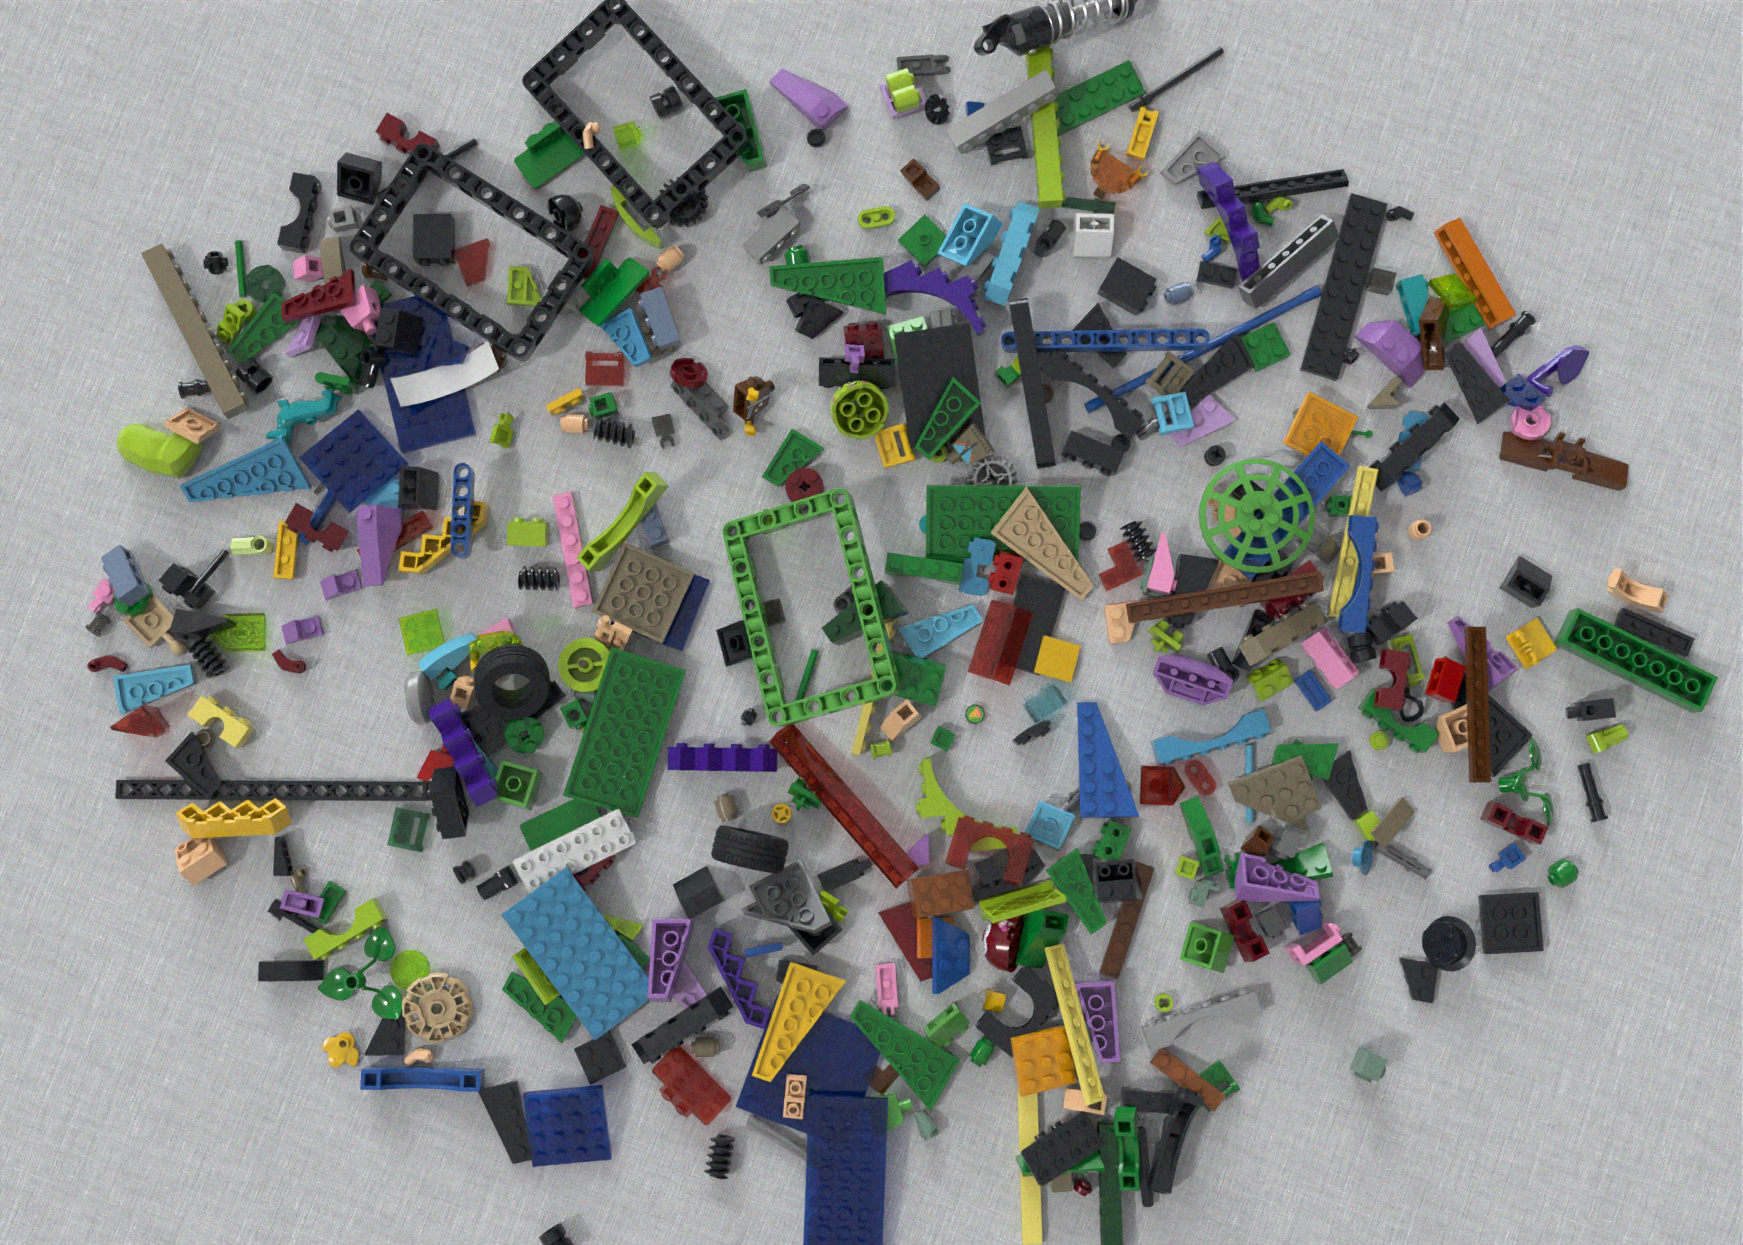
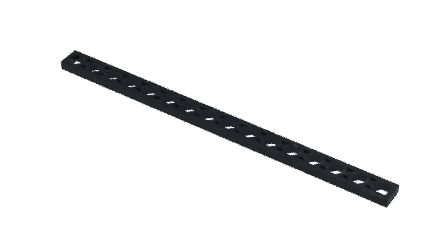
M116 780L115 799L207 800L186 780ZM221 780L230 791L225 796L218 791L215 794L216 796L210 799L273 800L276 798L277 800L428 801V782ZM123 784H128L133 789L128 795H122ZM145 784H148L152 789L147 795L140 790ZM165 784L172 789L166 796L159 790ZM184 784L191 789L186 796L179 791ZM243 784L249 789L244 796L237 791ZM261 785H265L269 790L264 796H261L256 791ZM281 785H284L289 790L283 796H280L275 791ZM300 785H303L308 790L303 796H299L295 791ZM320 785L327 790L321 797L314 791ZM339 785H342L347 790L341 797L334 792ZM358 785H361L366 790L361 797H358L353 792ZM378 785L385 790L380 797H377L373 792ZM397 785H400L405 791L400 797H397L392 792ZM416 786H423L422 797H416L411 791Z

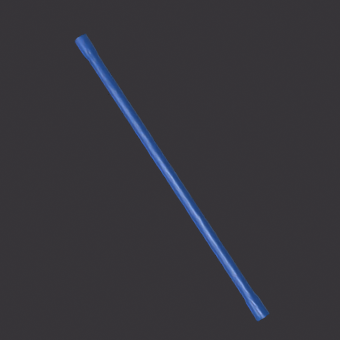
M1316 285L1300 295L1209 340V344L1204 350L1188 351L1177 358L1187 363L1224 344L1234 333L1240 336L1303 303L1321 296V289ZM1171 361L1161 375L1169 372L1175 363ZM1156 368L1113 389L1114 392L1112 394L1118 398L1146 384V378H1150ZM1099 396L1084 403L1088 413L1105 405Z

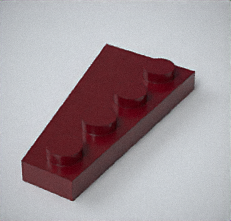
M910 902L878 912L920 982L932 978V958H917V918L913 919Z

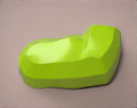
M131 424L123 428L118 434L116 441L118 452L125 461L147 472L177 479L182 478L192 468L203 447V444H196L175 432L167 435L144 424Z

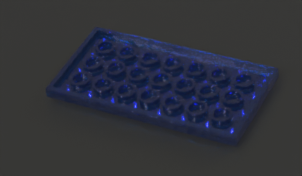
M417 296L380 304L381 308L400 310L424 319L418 355L384 351L386 363L381 367L401 453L404 454L476 436L465 388L433 400L401 407L390 379L426 371L458 359L448 316Z
M809 1094L803 1245H883L888 1122L887 1097Z

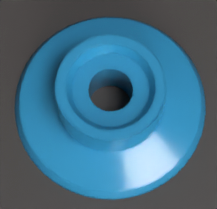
M1370 841L1364 842L1361 848L1355 847L1352 854L1353 866L1360 867L1361 873L1366 876L1370 871L1373 858Z

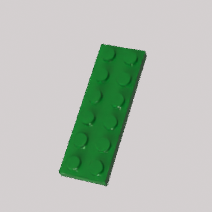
M1129 60L1059 93L1060 96L1054 100L1058 102V112L1055 115L1056 118H1059L1060 125L1059 130H1057V136L1127 104L1146 93Z

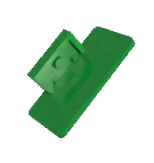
M554 121L553 123L546 124L539 133L532 134L527 138V141L524 142L527 150L514 159V163L530 185L537 189L579 160L585 153ZM583 134L579 136V140L583 139Z
M631 257L627 258L618 268L606 258L580 285L590 296L579 308L580 313L597 327H600L637 287L646 280L650 272Z
M572 799L522 823L520 829L530 851L600 818L601 815L596 805Z

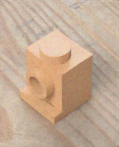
M1392 552L1373 555V560L1378 563V568H1374V571H1371V575L1388 574L1395 571Z
M460 676L454 682L450 700L453 704L457 703L458 706L467 709L475 699L474 679L470 676Z

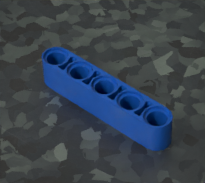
M466 463L457 464L453 472L450 549L452 554L459 559H467L472 552L475 472ZM463 469H468V475L461 477L460 472ZM462 488L468 489L465 496H460L459 494ZM466 507V514L460 516L459 509ZM465 526L466 532L462 535H459V527ZM460 545L465 546V551L462 554L457 553V548Z

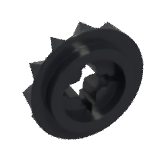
M942 94L931 95L925 102V115L934 125H941L948 121L947 117L950 115L948 111L950 105H947V99L943 98ZM937 107H940V108H941V111H939V112L934 111V110H935Z

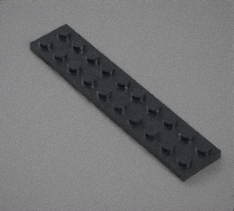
M1353 193L1350 194L1300 371L1334 381L1338 380L1344 359L1343 354L1348 345L1387 203Z

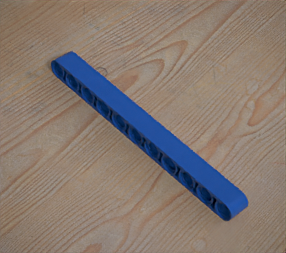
M1205 329L1033 331L1037 353H1052L1054 349L1058 351L1061 349L1064 352L1200 351L1207 348L1210 340V334ZM1006 332L1001 337V347L1006 353H1017L1014 332ZM1181 336L1186 339V342L1181 344L1176 339ZM1202 336L1206 342L1198 343L1196 338ZM1125 337L1129 340V342L1127 344H1121L1119 342V339ZM1140 337L1147 338L1148 342L1146 344H1141L1138 342V339ZM1159 337H1165L1167 339V342L1165 344H1160L1157 341V339ZM1048 338L1053 342L1050 345H1044L1042 341ZM1064 338H1069L1072 342L1069 345H1064L1061 341ZM1083 338H1088L1091 342L1088 345H1083L1080 341ZM1101 338H1108L1110 342L1104 345L1099 340ZM1007 339L1014 340L1012 346H1007L1004 342Z

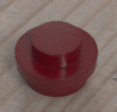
M1084 1178L1075 1179L1073 1189L1078 1194L1086 1197L1092 1192L1091 1183Z

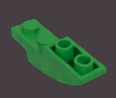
M1196 796L1180 802L1190 839L1194 842L1203 875L1207 878L1223 872L1224 868L1220 859L1222 854L1199 798Z

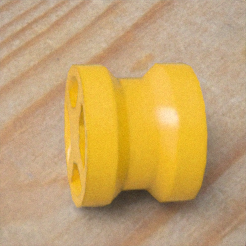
M785 804L776 805L772 811V817L778 823L789 821L792 815L790 807Z

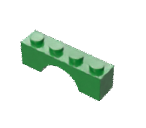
M887 552L884 574L901 577H920L936 580L941 583L960 585L963 564Z
M1376 688L1371 689L1358 707L1362 711L1361 714L1370 720L1374 719L1377 721V726L1381 729L1392 732L1396 740L1409 744L1408 748L1417 754L1419 752L1426 753L1439 733L1424 722L1417 723L1412 727H1405L1399 724L1393 718L1391 710L1373 707Z
M1117 1106L1114 1115L1115 1136H1117L1119 1143L1118 1174L1120 1191H1140L1143 1178L1137 1107Z

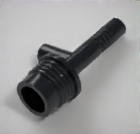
M277 898L267 911L276 917L278 921L285 917L305 930L307 929L312 934L318 929V927L299 917V913L280 909L282 901Z

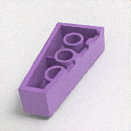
M652 919L647 997L651 1002L672 1001L695 926L692 919Z

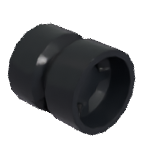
M673 85L664 89L663 94L658 92L650 96L651 103L660 119L670 115V111L676 112L684 108ZM666 100L668 105L664 106L662 102Z
M255 358L245 360L236 370V375L244 383H247V386L255 394L264 391L273 381V376L266 369H262V365Z
M1371 632L1346 637L1348 647L1353 650L1350 653L1353 664L1377 659L1375 648L1371 647L1373 643Z
M558 1223L539 1236L543 1245H574L570 1238L565 1237L566 1231L561 1223Z

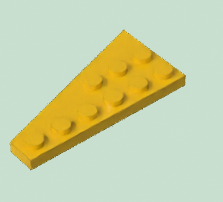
M790 962L752 1076L768 1082L772 1081L846 980Z

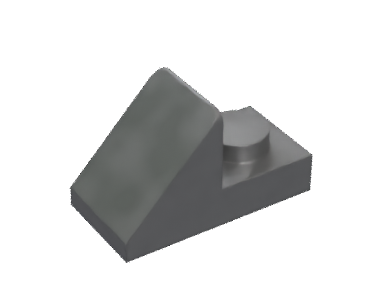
M1313 529L1311 539L1306 548L1329 565L1340 549L1331 536L1325 537L1317 529ZM1300 538L1298 541L1302 544L1303 539Z

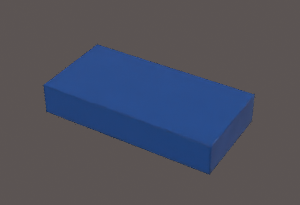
M1311 669L1293 680L1315 712L1332 702V699Z

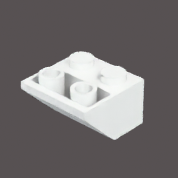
M1076 213L1073 221V257L1111 258L1114 214Z

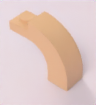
M1616 568L1608 577L1606 591L1612 596L1634 606L1663 613L1669 598L1664 589L1640 584L1630 579L1622 570Z

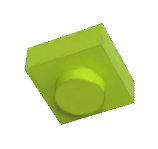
M1180 856L1174 874L1194 880L1199 861Z

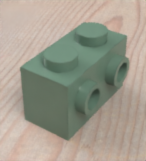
M1358 1047L1350 1069L1356 1071L1354 1075L1371 1083L1373 1079L1379 1082V1079H1382L1385 1075L1387 1059Z

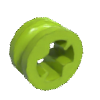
M1161 993L1155 997L1154 1004L1160 1011L1167 1012L1172 1008L1173 1000L1169 995ZM1161 998L1168 999V1001H1166L1168 1003L1167 1007L1159 1006V1004H1161V1002H1159Z

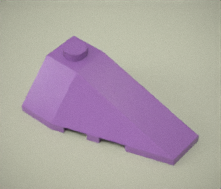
M781 69L769 81L802 115L823 132L848 108V105L835 93L784 69Z
M1240 854L1235 877L1236 899L1253 902L1319 900L1318 882L1298 873L1291 874L1283 870V867L1278 864L1274 866L1265 862L1266 859L1260 856Z

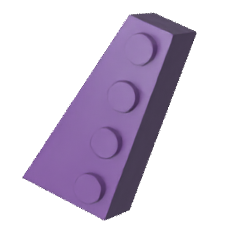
M1114 980L1075 982L1100 1063L1120 1062Z

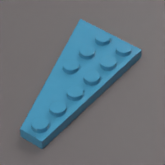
M283 436L180 485L189 503L218 498H233L235 496L310 489L312 487Z

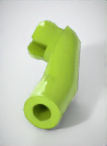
M1278 197L1270 201L1264 207L1266 214L1270 215L1275 209L1290 210L1293 203L1288 198Z

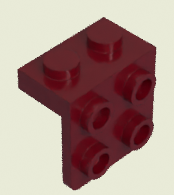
M868 321L866 324L849 323L847 326H843L845 344L864 345V358H884L881 322Z

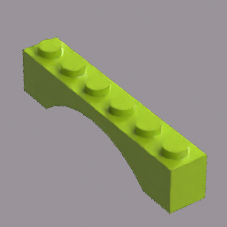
M644 472L633 486L632 494L619 516L605 531L589 542L577 556V559L588 571H601L669 487L657 473Z

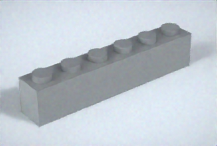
M1044 70L947 130L956 148L963 154L964 152L971 151L979 143L988 141L996 133L1003 132L1011 124L1020 122L1026 115L1038 111L1046 103L1053 102L1060 95L1049 74Z

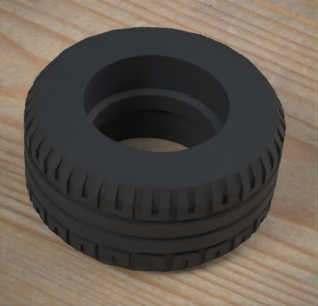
M517 644L502 645L488 651L479 660L475 668L474 689L476 699L483 710L500 719L517 720L533 715L544 706L551 689L549 669L545 659L535 650ZM509 674L522 675L530 680L527 685L517 690H505L495 684L499 678Z
M720 825L716 829V836L714 837L711 851L714 860L768 873L780 874L784 870L785 857H787L789 848L786 839L731 826Z

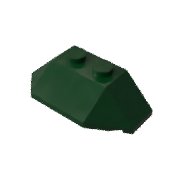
M324 316L319 323L316 333L317 339L347 376L359 385L358 380L362 368L360 362L361 351L363 349L374 350V346L361 330L351 327L344 316Z

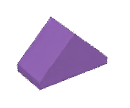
M925 834L901 858L899 863L901 865H929V837Z

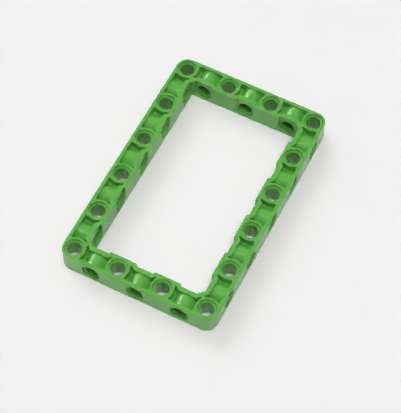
M837 488L739 518L723 526V538L767 719L771 725L785 727L889 698L899 693L901 686L854 499L848 491ZM845 495L844 502L839 504V497ZM805 506H808V507H809L808 513L805 514V515H803V513H802L803 508H804ZM833 512L875 679L786 703L783 691L785 687L780 667L777 666L774 654L776 650L771 630L768 629L765 617L767 615L762 593L759 592L756 580L758 578L747 542H749L750 537L785 529L786 526L795 523L802 524ZM772 517L773 522L771 525L768 526L767 520L768 518ZM737 528V534L732 537V530ZM854 532V538L848 541V534ZM745 564L746 571L741 573L740 568ZM863 568L864 574L861 578H858L857 571ZM752 601H754L755 607L754 609L750 610L749 605ZM869 606H872L873 613L868 616L866 610ZM763 637L764 645L759 647L758 641ZM881 643L883 650L877 653L876 646ZM769 675L773 676V682L771 684H768L767 678ZM888 681H891L893 685L890 691L885 689V684ZM853 691L856 697L851 702L848 696ZM814 702H817L819 704V708L816 712H814L812 709V705ZM779 712L782 713V720L780 722L776 719V715Z

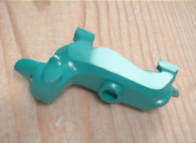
M332 389L321 391L322 396H325V398L318 401H296L292 404H289L287 399L277 401L278 406L281 407V411L277 415L278 426L276 430L266 434V439H278L283 436L286 442L290 443L293 439V429L297 424L306 422L307 425H313L319 419L332 416L337 410V402L342 400V398L337 397V394Z

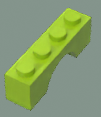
M377 898L370 899L354 909L355 919L347 932L335 934L323 928L304 938L303 941L314 960L321 958L323 961L333 955L331 951L337 948L342 950L350 945L348 941L353 938L358 940L367 935L366 931L373 928L375 930L384 925L383 921L388 917Z

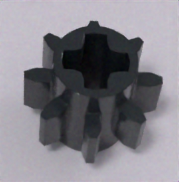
M211 251L203 260L204 269H208L214 275L222 274L224 270H227L228 258L223 257V254L219 251Z

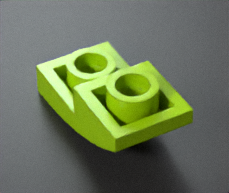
M231 303L226 305L223 320L218 323L216 337L231 346L240 334L246 313Z

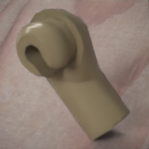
M297 867L291 877V883L296 892H307L303 885L308 873L306 867Z

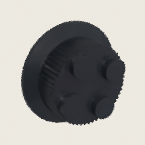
M1453 916L1440 917L1433 921L1423 932V951L1435 967L1444 971H1458L1466 967L1473 959L1476 950L1475 935L1470 926L1462 919Z

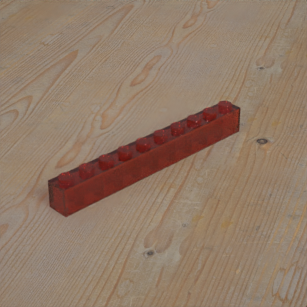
M794 724L785 726L769 741L770 744L896 889L919 870L913 860H911Z

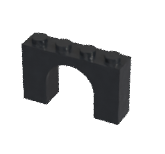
M1022 966L1012 978V981L1028 993L1033 1001L1034 1009L1030 1020L1022 1026L1010 1027L1003 1024L986 1010L975 1024L978 1030L1011 1058L1013 1057L1010 1038L1036 1032L1035 1029L1039 1024L1042 1026L1048 1020V1013L1052 1009L1056 1010L1059 1006L1056 991L1026 966Z

